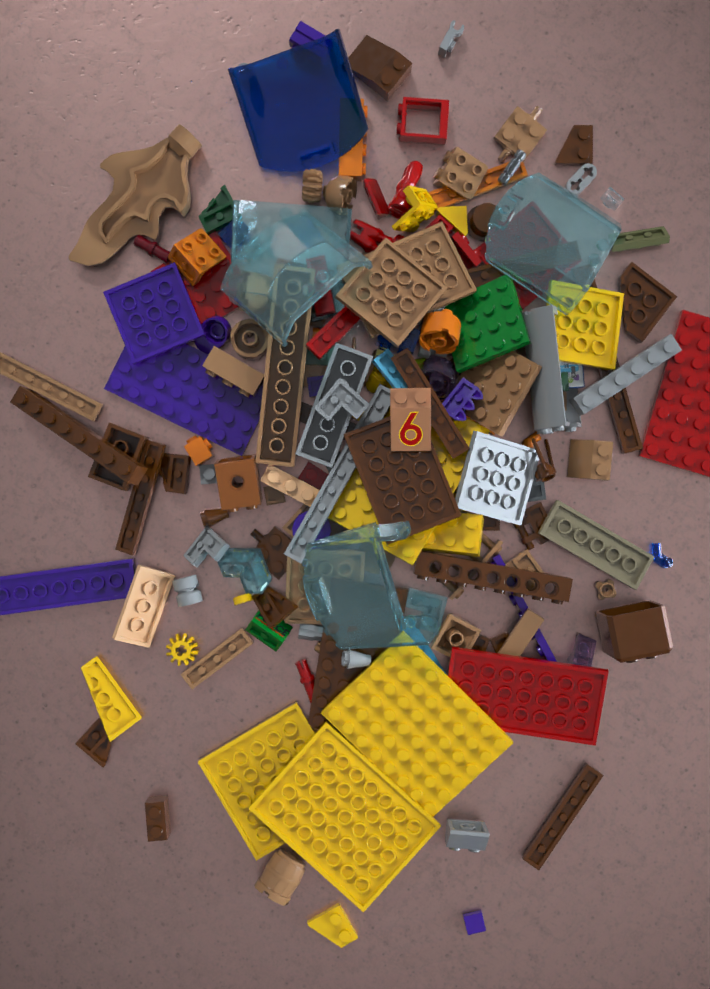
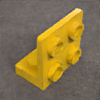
M408 185L403 192L407 196L406 201L412 208L391 226L393 230L414 232L420 227V223L432 217L434 211L438 208L426 189Z

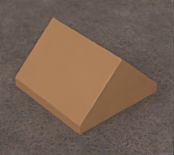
M449 613L430 647L450 657L452 647L472 649L482 630L461 617Z

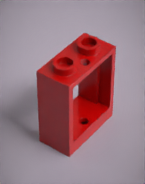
M403 97L402 104L399 103L398 116H401V123H397L396 135H400V142L445 145L447 140L449 100ZM407 109L440 111L438 135L405 133Z

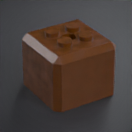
M650 600L595 612L603 652L620 663H633L642 658H657V655L670 653L673 648L666 609L663 604Z

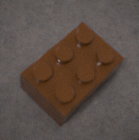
M113 423L108 424L103 436L105 440L139 463L146 439H149V437ZM94 460L88 475L89 478L123 491H129L130 483L125 482Z

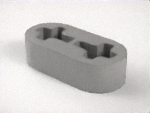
M590 163L584 164L566 183L565 192L567 195L572 197L579 195L597 175L596 167ZM590 170V176L588 175L585 179H583L582 176L585 173V171ZM577 181L580 182V184L577 186V190L574 189L572 191L570 189L571 186L574 185Z

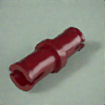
M137 235L133 243L135 247L146 251L151 257L155 256L168 263L170 251L159 246V243L155 241L151 242L141 235Z

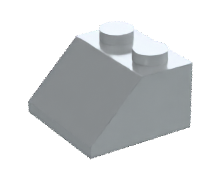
M447 819L445 844L446 847L454 851L468 849L470 852L485 851L490 833L485 822Z

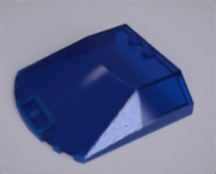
M335 29L332 33L322 38L259 61L228 69L259 166L283 172H298L321 167L350 151L369 129L340 29Z

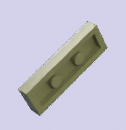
M664 226L611 234L607 237V242L612 252H621L635 248L640 249L653 245L659 246L670 241V235Z

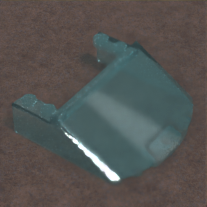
M409 521L379 525L373 522L309 542L306 545L305 559L302 563V566H304L303 585L306 598L317 621L320 620L325 628V634L327 636L331 635L337 642L335 645L340 650L429 645L440 630L438 621L432 614L403 616L382 545L384 541L406 539L411 533Z

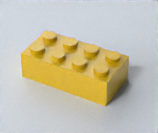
M461 513V517L436 526L422 551L479 557L484 522L483 515Z

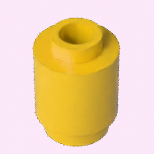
M374 367L366 383V388L372 393L376 392L380 384L383 386L387 384V380L376 367Z

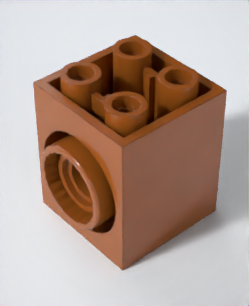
M256 454L223 458L215 462L221 510H227L230 513L239 511L238 508L246 507V510H252L261 505L263 497L258 465L255 463ZM234 477H241L243 483H237Z

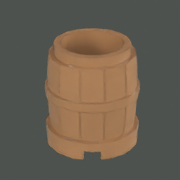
M279 849L266 864L261 878H258L254 886L260 893L264 891L270 900L283 906L288 905L291 895L300 884V880L306 870L304 868L306 864L290 852Z

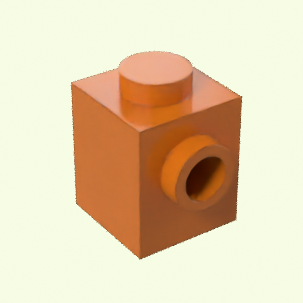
M195 435L186 441L188 444L184 448L196 466L202 465L215 457L210 450L213 447L207 438L203 439L201 436L197 438Z

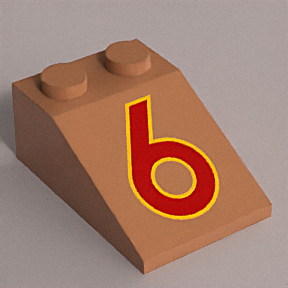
M390 388L391 452L431 451V388Z

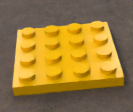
M556 280L549 281L546 306L554 305L557 307L558 315L554 316L560 362L615 370L624 293Z

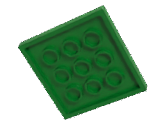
M509 273L477 287L476 293L445 306L444 309L451 310L453 315L461 321L459 344L456 350L452 352L458 373L531 344L514 282Z

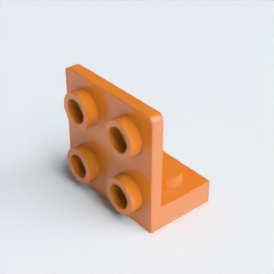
M200 228L175 243L168 258L172 263H176L179 271L194 286L199 283L204 272L223 261L226 255L208 234Z

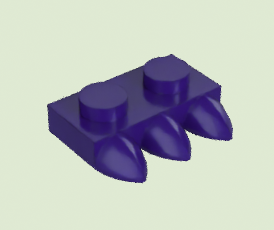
M462 378L442 404L454 421H465L467 419L464 409L475 410L472 399L482 400L483 394L478 387Z

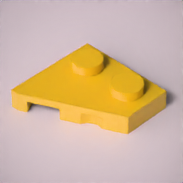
M340 903L307 921L309 927L341 948L358 939V935Z

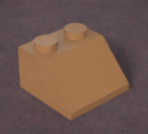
M570 439L567 477L602 481L610 480L613 442Z

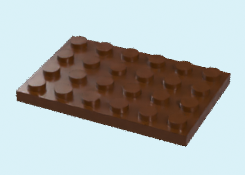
M391 416L343 434L387 545L462 516L432 441L431 451L391 452Z

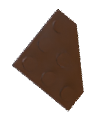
M631 262L619 277L620 293H624L623 316L626 332L642 343L677 296L635 263Z

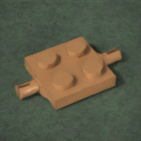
M518 106L515 108L493 138L504 149L497 158L500 162L504 163L509 155L514 156L519 149L526 153L525 159L528 157L547 131L536 119L543 111L542 108L538 110L539 106H535L531 114L526 113Z

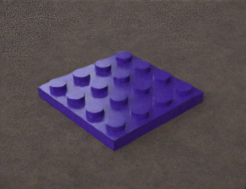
M175 262L103 292L134 365L205 336Z

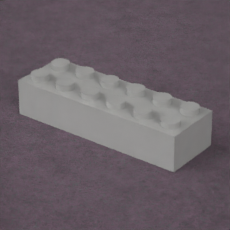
M339 343L335 344L295 453L296 455L333 468L344 438L343 434L346 433L352 415L341 407L328 421L314 407L340 378L360 395L373 356Z

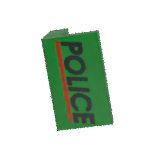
M258 611L245 630L276 652L293 627L283 620L275 628L269 629L260 611Z

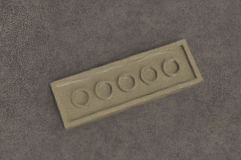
M559 500L554 502L538 531L539 535L634 590H637L654 559L653 555Z

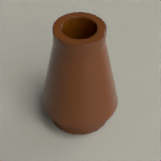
M221 508L204 509L203 512H200L204 527H211L229 518L227 510H221Z

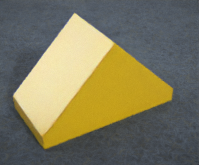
M449 206L437 209L435 215L441 214L454 226L452 230L454 233L459 232L460 235L464 234L467 236V206Z

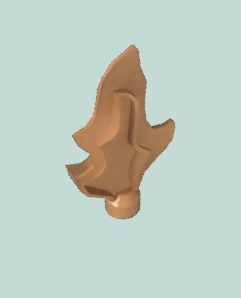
M178 124L166 139L152 147L115 153L103 160L100 168L107 171L113 177V191L87 220L78 243L69 254L70 261L86 266L104 263L131 238L137 235H145L156 241L159 235V217L165 208H174L185 218L191 204V192L187 175L189 160L202 147L201 143L185 127Z

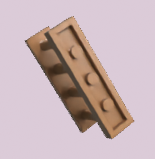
M482 532L481 542L489 550L483 557H469L475 561L487 562L492 555L496 556L502 550L501 545L503 542L498 539L494 543ZM431 552V553H436V554H442V555L451 556V555L448 554V553ZM434 562L429 566V570L432 573L438 571ZM452 566L457 572H459L457 566ZM471 569L468 572V578L472 579L477 570ZM448 581L447 584L442 583L451 591L448 595L451 600L454 598L458 599L464 592V587L456 586L451 581Z

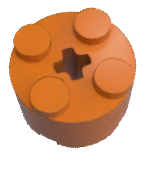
M449 309L426 313L421 326L420 345L429 352L430 349L436 350V354L454 352L459 344L461 321Z

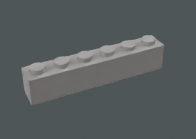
M672 334L665 336L569 399L579 416L584 415L682 351Z

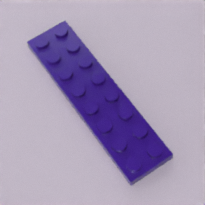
M134 559L0 576V615L124 599L127 597L135 574Z

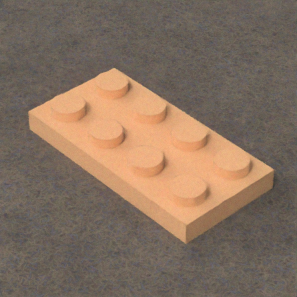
M142 565L137 566L112 636L114 640L150 648L175 575Z

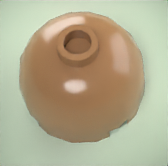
M335 176L323 188L325 203L328 209L336 214L344 216L350 214L353 205H350L352 197L356 199L357 181L349 176Z

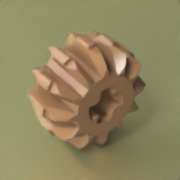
M305 169L303 172V201L314 203L321 200L323 179L321 170Z

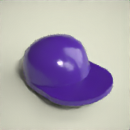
M221 316L210 317L201 324L205 336L195 339L194 343L200 351L206 354L211 352L213 346L220 348L230 338L232 331L230 323Z

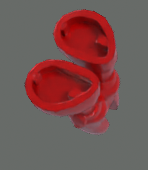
M418 161L410 162L405 168L402 179L396 186V194L387 207V212L390 216L398 220L412 208L406 201L407 196L403 190L408 185L415 187L420 179L423 165Z
M357 219L352 224L362 233L359 235L351 230H348L346 233L350 240L367 253L375 251L378 247L376 243H382L385 238L392 243L405 238L400 234L394 238L389 237L380 228H375Z

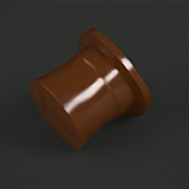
M483 203L472 208L467 214L469 236L474 240L484 242L501 228L502 214L499 208L492 203Z

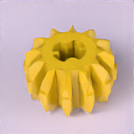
M179 633L176 634V639L171 637L169 639L171 644L166 645V648L171 650L166 655L173 656L170 660L172 663L177 659L178 666L182 664V660L185 665H188L189 660L194 661L196 659L194 655L199 653L197 649H193L198 646V643L192 644L191 642L194 640V637L192 636L188 640L187 633H184L182 638ZM182 645L185 646L184 649H187L183 654L180 653L181 650H178Z

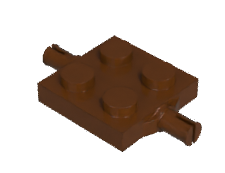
M276 526L264 536L254 529L250 535L258 541V544L250 556L279 580L286 573L287 556L284 553L291 539Z

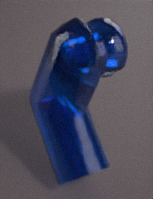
M652 543L653 561L662 568L672 567L673 560L662 553V544Z

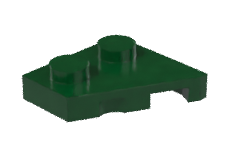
M225 185L220 188L221 191L217 197L213 198L209 202L208 207L198 216L208 235L242 219Z

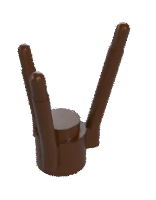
M533 438L532 443L541 462L537 466L538 469L535 472L536 480L541 479L542 482H547L553 479L557 472L553 464L548 439L544 440L548 464V462H545L535 438Z

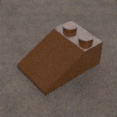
M366 35L344 62L343 67L388 101L411 73L412 62L395 49Z

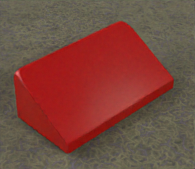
M371 178L364 179L363 187L377 219L379 220L390 215L387 212L388 205L377 180Z

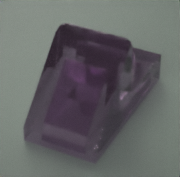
M578 634L573 653L567 658L568 663L591 667L597 641Z

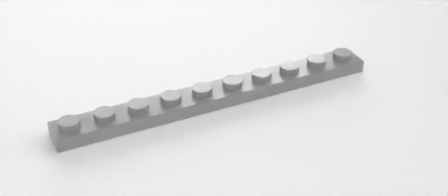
M381 384L378 386L369 402L370 405L364 411L354 430L384 419L390 408L389 388ZM347 443L284 555L300 564L306 558L356 469Z

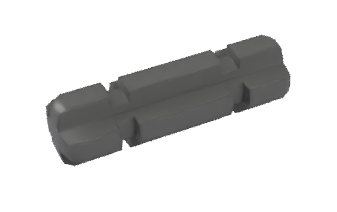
M520 149L517 150L514 158L510 160L503 173L499 176L498 182L500 184L507 185L525 159V152Z

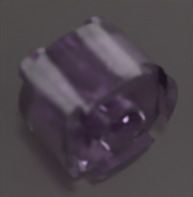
M431 355L420 365V369L438 398L446 399L456 386L457 371L455 364L447 358Z

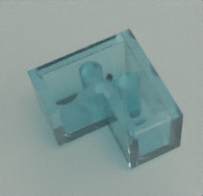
M229 548L219 562L217 561L223 577L240 578L245 593L262 594L272 581L264 556L259 548Z
M409 586L405 607L422 611L418 626L419 631L434 635L439 634L448 597Z

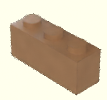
M213 346L202 365L206 369L205 373L213 378L216 376L223 379L222 383L231 388L235 385L240 388L239 393L248 398L250 395L255 397L264 382V374Z

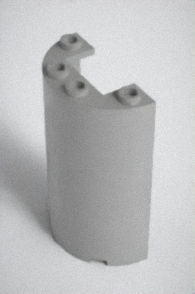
M554 305L530 309V312H523L531 344L525 346L526 358L542 366L530 388L534 431H537V434H551L556 431H564V429L565 432L577 431L576 427H582L581 416L578 415L569 399L578 394V388L569 389L566 392L567 411H565L554 316L558 315L557 307Z

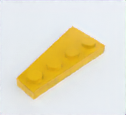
M96 656L80 669L108 740L111 742L142 717L98 656Z

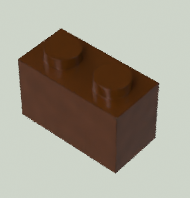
M168 795L148 797L145 802L148 842L168 840L171 834Z

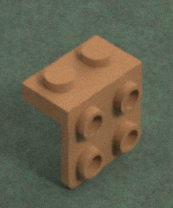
M455 147L451 151L448 150L442 159L444 164L442 168L439 167L435 172L433 185L437 188L445 185L457 194L470 200L474 197L482 182L488 166L459 147Z

